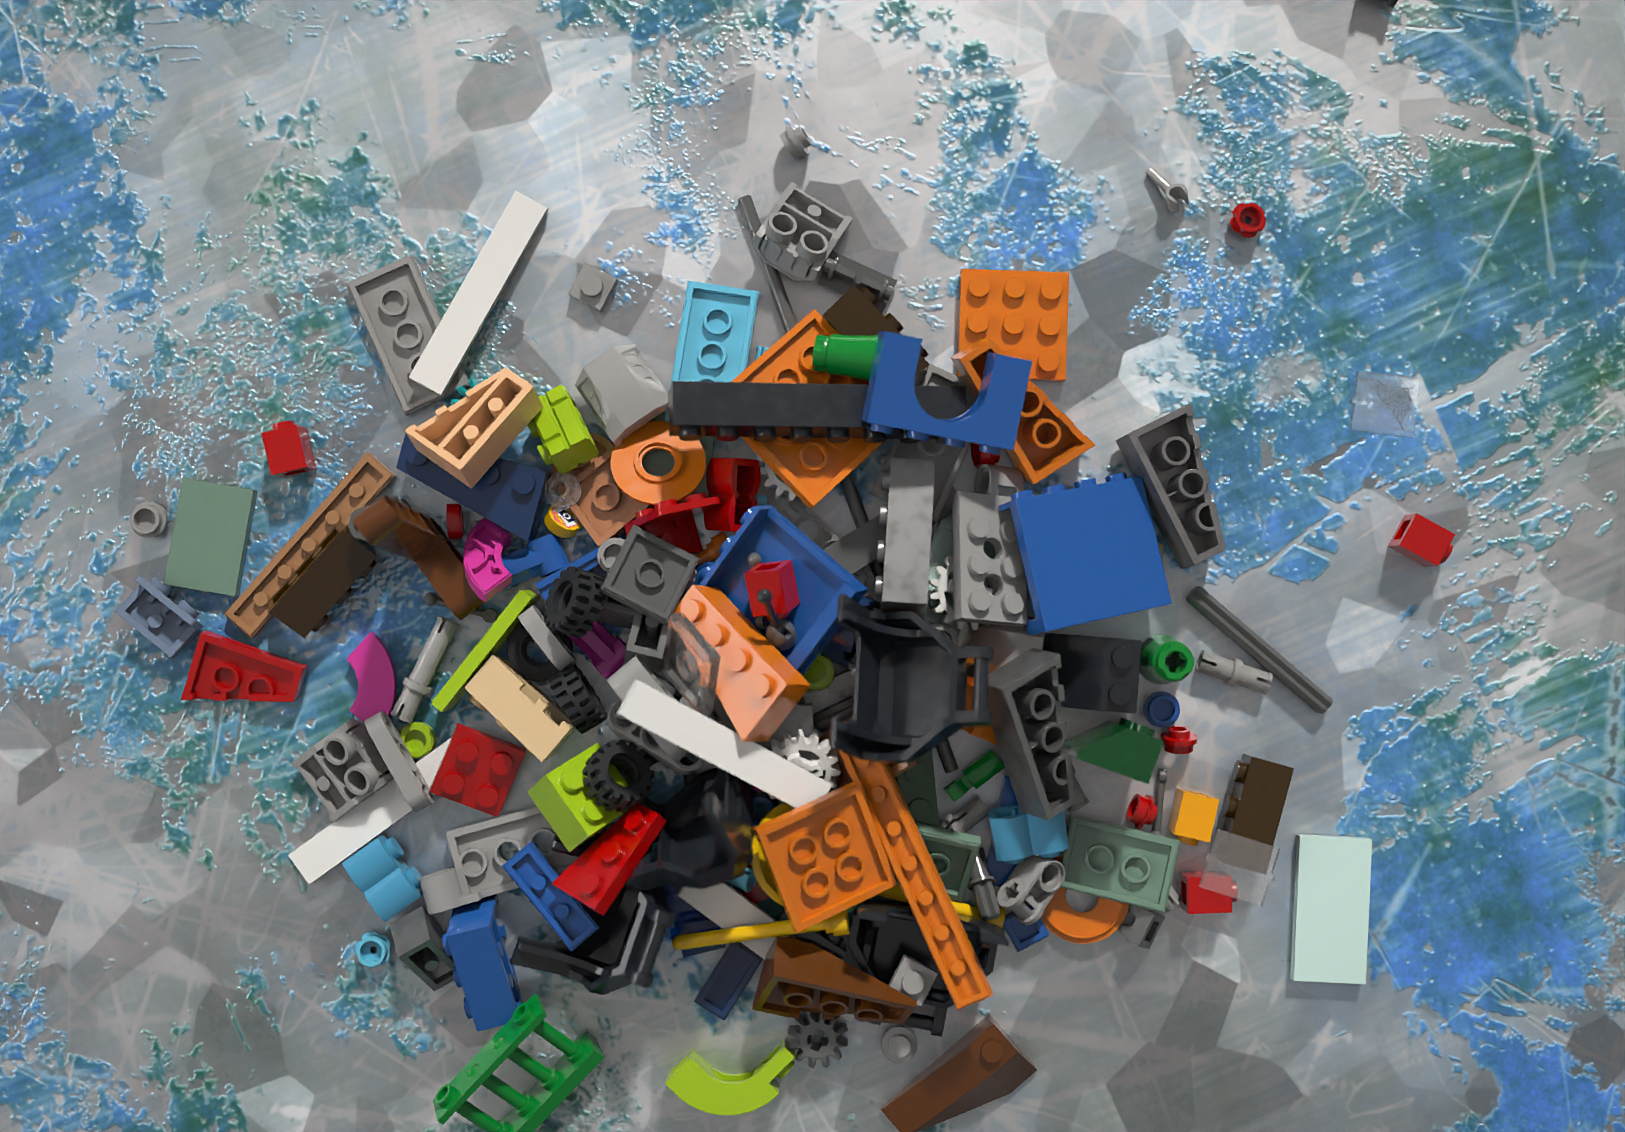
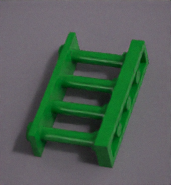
M534 993L527 1002L520 1004L516 1008L511 1019L449 1083L444 1084L438 1090L433 1099L437 1121L444 1125L457 1112L485 1132H534L603 1060L604 1056L597 1038L586 1031L578 1040L572 1041L544 1021L547 1017L540 997ZM532 1031L564 1053L552 1067H546L518 1047ZM506 1058L539 1080L527 1093L521 1094L492 1074ZM482 1085L512 1105L513 1108L503 1119L497 1121L467 1101V1099Z

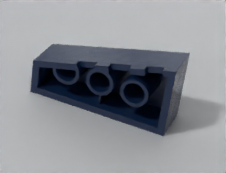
M405 433L396 466L397 469L528 542L536 540L552 481L551 472L498 458L471 489L417 451Z

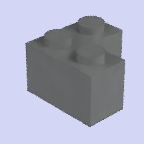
M606 595L605 599L602 600L604 607L598 613L600 616L598 621L631 629L625 651L624 664L637 655L650 670L660 672L674 618L673 614L669 622L664 625Z

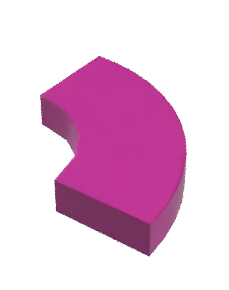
M485 517L473 527L466 539L463 566L468 584L482 601L487 602L511 584L512 574L505 568L502 561L503 552L511 545V535Z
M370 632L347 658L354 668L358 680L357 698L350 711L364 724L366 719L380 711H384L390 717L397 697L396 668L392 656L383 641L374 632Z

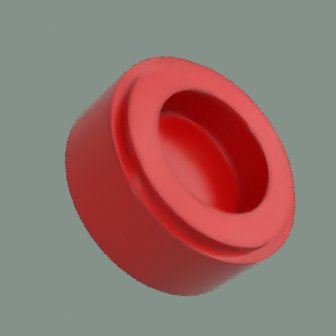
M460 503L447 504L449 540L462 539L464 537L462 505Z

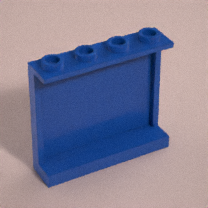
M1126 472L1105 477L1106 483L1100 484L1096 483L1095 478L1075 482V488L1065 490L1064 484H1058L1043 488V494L1033 496L1032 490L1021 491L1010 495L1012 501L998 506L999 511L1011 509L1036 618L1027 620L1028 636L1172 604L1142 476L1127 478Z
M761 505L751 507L740 520L742 526L737 533L730 536L719 549L721 555L716 562L709 565L699 576L701 583L699 585L718 587L756 627V617L752 615L744 573L752 568L747 562V557L751 553H757L762 558L761 563L792 560L800 603L784 619H788L793 624L797 633V640L790 649L779 652L804 676L841 627V625L837 624L839 595L845 594L859 603L869 589L773 506ZM766 629L759 630L766 637Z

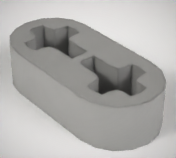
M534 605L518 616L524 628L559 671H562L576 660L557 632L549 628V625H546V618Z

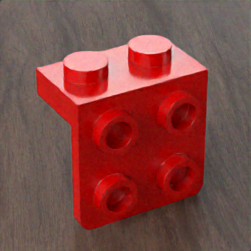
M706 492L685 497L683 502L676 503L675 498L655 503L653 508L636 512L637 519L624 525L626 535H628L634 524L689 554H696L703 551L693 516L720 504L719 496L707 498Z

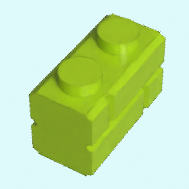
M560 384L547 391L546 395H539L538 397L543 408L527 426L535 439L541 438L543 444L537 446L546 465L548 466L553 463L559 473L565 474L578 467L579 463L584 464L597 457L599 452L574 399L566 387Z

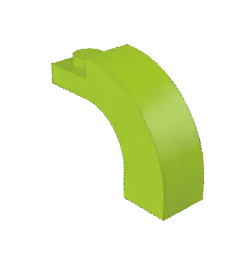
M784 1038L753 1069L744 1073L729 1074L712 1067L693 1048L667 1074L665 1084L680 1099L698 1110L726 1116L748 1113L766 1105L779 1095L780 1084L774 1078L777 1076L781 1079L792 1069L795 1064L793 1061L795 1049H789L788 1040Z

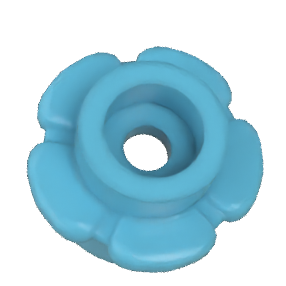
M374 931L364 934L362 940L356 944L355 950L358 960L370 968H374L378 964L384 965L391 957V952L389 951L391 942L387 936L378 935ZM372 946H375L377 948L376 953H373L371 951Z

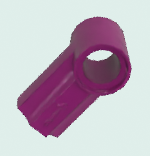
M594 621L592 630L587 631L583 637L575 638L566 635L592 660V665L605 679L611 677L625 665L624 658L627 644L618 636L614 637L599 621Z

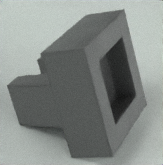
M1129 904L1128 912L1134 915L1135 921L1131 926L1122 923L1117 930L1127 938V941L1138 947L1150 949L1165 916L1154 910Z

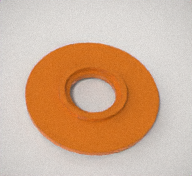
M665 421L647 422L621 440L622 444L618 447L614 446L611 454V472L617 486L628 497L648 505H654L655 503L673 498L678 502L688 497L700 485L706 469V456L700 441H683L679 439V436H669V423ZM656 449L669 452L675 461L673 469L663 476H653L647 473L642 466V460L648 452Z
M1063 852L1052 859L1061 863ZM1060 887L1046 906L1041 919L1050 931L1066 941L1080 944L1094 943L1109 937L1120 927L1127 915L1129 904L1098 897V902L1093 909L1087 912H1078L1067 903V889Z

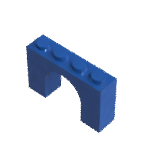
M879 331L861 419L871 423L870 430L892 434L893 427L908 430L906 437L929 441L931 434L944 437L943 444L960 448H965L967 441L980 444L979 451L1001 455L1002 448L1014 450L1032 361L987 353L980 391L974 404L958 417L935 419L922 409L914 390V379L922 339Z

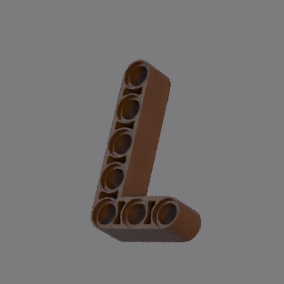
M383 494L352 518L358 531L371 545L414 561L448 608L461 621L485 603L468 584L464 573L462 555L449 540L442 528L430 516Z

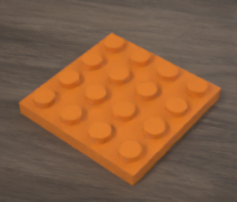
M813 309L731 381L869 384L868 380L829 375L827 371L813 370L812 357L816 335L831 336V334H839L816 309ZM741 437L810 510L884 443H866L861 438H850L849 441L843 443H831L827 441V438H813L812 441L798 443L791 441V438L776 437V440L770 442H757L754 440V437Z

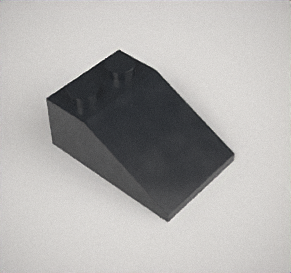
M1045 633L1042 650L1060 654L1061 668L1057 669L1058 683L1063 685L1065 700L1061 701V707L1137 713L1142 640Z

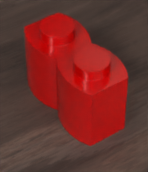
M745 458L710 459L706 471V486L709 493L707 498L719 496L721 503L704 511L703 516L706 530L737 532L742 526L740 520L745 512L751 507L758 506L755 497L761 481V470L758 460Z

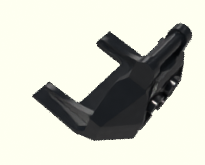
M845 594L839 595L837 624L853 632L857 646L853 717L849 723L838 718H831L830 746L860 760L878 763H912L963 727L991 725V712L988 711L989 662L993 661V648L987 646L959 647L914 611H872ZM966 663H974L972 710L965 711L967 688Z
M712 708L708 709V718L723 725L718 714ZM718 766L700 772L665 804L661 816L667 822L636 868L632 871V886L641 891L665 884L705 889L743 876L746 866L751 865L754 858V804L748 783ZM658 842V858L656 862L651 863L652 845Z
M554 833L549 850L580 857L602 834H596L569 852L557 834ZM631 874L604 916L587 907L601 927L572 952L562 940L554 944L519 936L510 964L568 976L581 982L590 993L599 995L608 994L631 984L650 988L654 979L652 970L668 926H672L676 914L669 909L668 894L664 885L644 891L637 890L631 884Z
M865 900L855 905L848 945L863 972L888 985L904 954L937 970L938 975L923 1004L934 1006L933 1015L929 1016L912 1012L904 1024L896 1025L930 1031V1035L942 1037L947 1009L954 1005V1002L910 905L888 900ZM958 914L987 977L993 972L998 944L1009 946V941L1000 926L971 916ZM869 1022L871 1024L881 1025V1023L878 1022Z

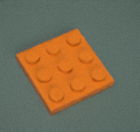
M961 269L957 353L981 338L992 339L1007 356L1032 361L1029 375L1030 381L1064 382L1066 380L1069 272ZM957 370V376L962 378L959 371Z
M855 781L753 828L792 929L796 933L897 885L860 784Z

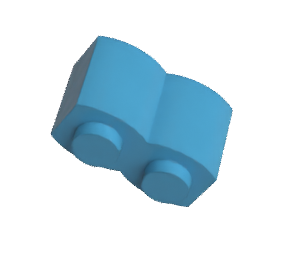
M1007 805L987 811L993 851L997 861H1004L1005 864H1018L1031 855L1052 858L1060 855L1061 851L1069 849L1064 811L1049 821L1022 812L1019 805Z
M382 834L342 864L356 886L364 893L376 914L386 922L423 895L419 878L423 876L415 867L409 868L404 863L401 857L404 855V851L400 844L393 837L388 839L385 834Z

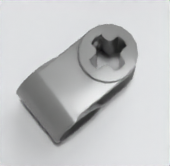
M1040 855L1026 857L1023 862L1017 864L1007 881L1000 887L997 894L998 904L1004 909L1012 910L1015 913L1016 919L1022 925L1034 924L1041 918L1046 906L1056 891L1062 886L1065 879L1064 866L1059 861L1052 858H1043ZM1011 893L1015 898H1010L1009 894ZM1027 905L1032 906L1033 910L1029 909Z

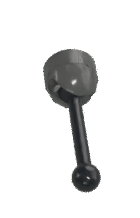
M761 589L757 593V600L759 603L764 604L771 620L766 627V638L778 651L788 650L797 640L796 630L788 619H778L771 603V592L767 589Z

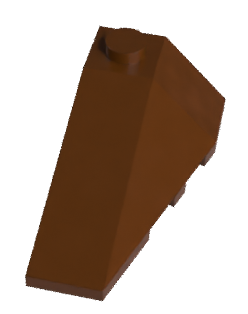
M777 936L766 953L752 1010L790 1018H800L801 1011L822 1013V1019L834 1020L835 1016L854 1014L855 1019L860 1022L904 1024L915 1010L916 1000L814 944L800 941L792 936Z
M988 1014L882 1106L881 1111L899 1132H919L1012 1093L1035 1073L1037 1068L995 1019Z

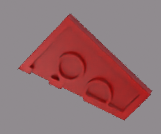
M205 630L200 633L181 700L213 699L214 701H227L228 699H244L265 702H294L299 698L308 665Z
M637 803L626 811L551 884L604 916L667 820L660 814Z

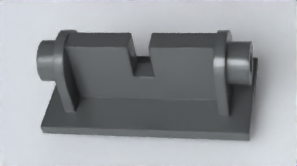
M832 251L825 262L823 272L817 284L841 295H844L853 285L859 290L865 286L877 298L879 303L875 307L883 313L897 280Z

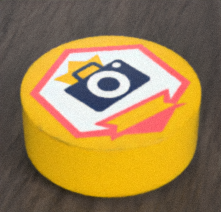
M565 503L552 504L544 516L546 527L553 534L562 538L575 536L582 526L571 508Z

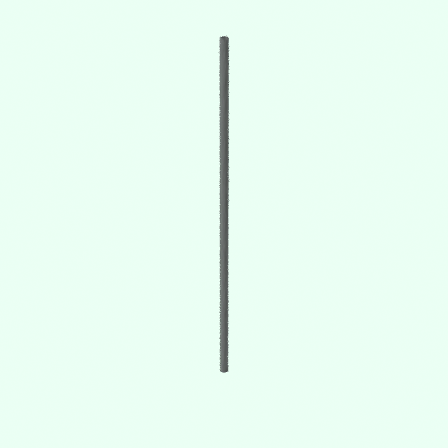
M746 195L737 201L753 242L755 234L762 225L751 195ZM756 251L785 333H787L797 324L780 274L777 269L763 262ZM851 473L840 485L857 529L869 522ZM876 560L870 564L875 581L876 576H884V563L877 562ZM946 739L937 745L936 749L945 773H950L959 768L949 740Z

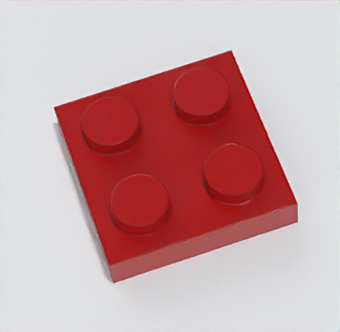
M457 723L430 785L429 792L498 817L526 754V748Z

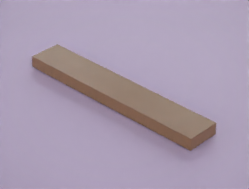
M366 452L224 615L250 638H255L274 617L269 613L268 601L339 521L348 527L351 513L358 508L368 507L376 501L397 476L374 455Z

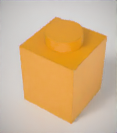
M1176 788L1167 830L1177 835L1176 839L1184 844L1198 846L1199 840L1210 842L1219 799L1211 795Z

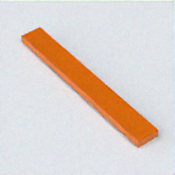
M839 751L852 781L860 784L888 860L957 1010L991 997L994 992L888 763L860 760Z

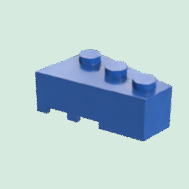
M497 894L453 908L447 934H443L445 953L447 956L452 955L455 963L453 975L456 986L458 988L462 987L465 994V1014L468 1019L473 1018L477 1032L505 1025L511 1019L516 1008L523 1003L515 967L513 964H510L511 958H508L502 937L507 936L505 925L498 926L494 914L496 904L499 903Z

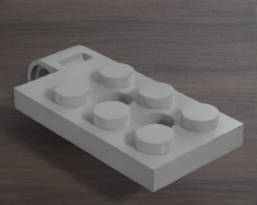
M982 464L978 468L974 479L975 493L958 491L952 494L954 621L1015 627L1027 624L1026 574L1011 509L999 511L998 507L1012 501L1011 494L1024 491L1023 475L1018 468ZM985 541L990 542L994 546L996 552L994 559L989 558L984 553L983 545ZM986 577L991 578L995 582V595H991L986 591L984 587Z
M535 806L447 831L446 836L455 867L440 870L419 878L428 914L440 913L479 901L487 896L519 888L502 867L507 861L500 856L499 850L502 843L511 842L520 851L528 843L534 842L536 834L540 832H546L553 838L555 831L539 808ZM551 850L542 852L560 875L579 858Z

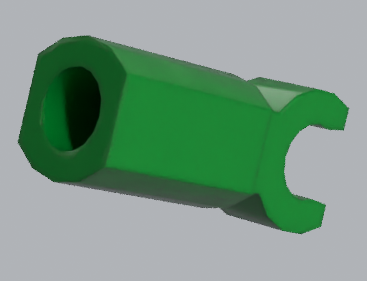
M989 748L961 770L963 774L943 789L955 802L972 787L978 789L1004 769L1005 766L992 749Z

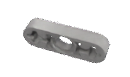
M380 711L366 719L365 726L409 806L415 812H418L433 804L434 798L432 793L429 792V786L390 717L384 711Z

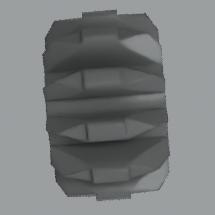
M806 1012L807 1018L800 1013V1018H794L797 1025H789L787 1033L794 1037L788 1041L789 1049H799L795 1059L800 1062L809 1056L808 1066L810 1068L815 1067L816 1059H821L822 1065L825 1068L829 1067V1055L834 1059L840 1060L842 1053L838 1047L848 1046V1038L842 1036V1034L848 1031L847 1024L837 1023L840 1016H835L834 1020L822 1019V1013L820 1012L819 1014ZM816 1030L823 1031V1037L820 1038L819 1042L812 1041V1035H815Z

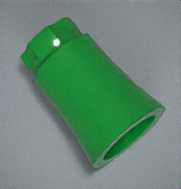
M816 335L812 357L813 370L827 371L829 375L847 376L869 381L878 335Z
M1159 634L1149 637L1142 643L1140 673L1146 680L1154 684H1168L1181 681L1192 672L1194 657L1189 648L1175 638ZM1170 655L1173 658L1171 666L1165 664L1166 657Z

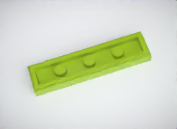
M520 590L432 700L433 706L441 712L453 709L467 691L464 687L492 654H496L515 627L521 623L518 616L532 605H535L540 599L532 590Z

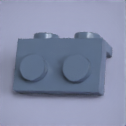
M139 576L136 582L140 585L117 608L115 613L169 657L175 659L204 627L195 620L200 613L183 600L178 605L167 597L171 590L155 577L148 582L142 576Z

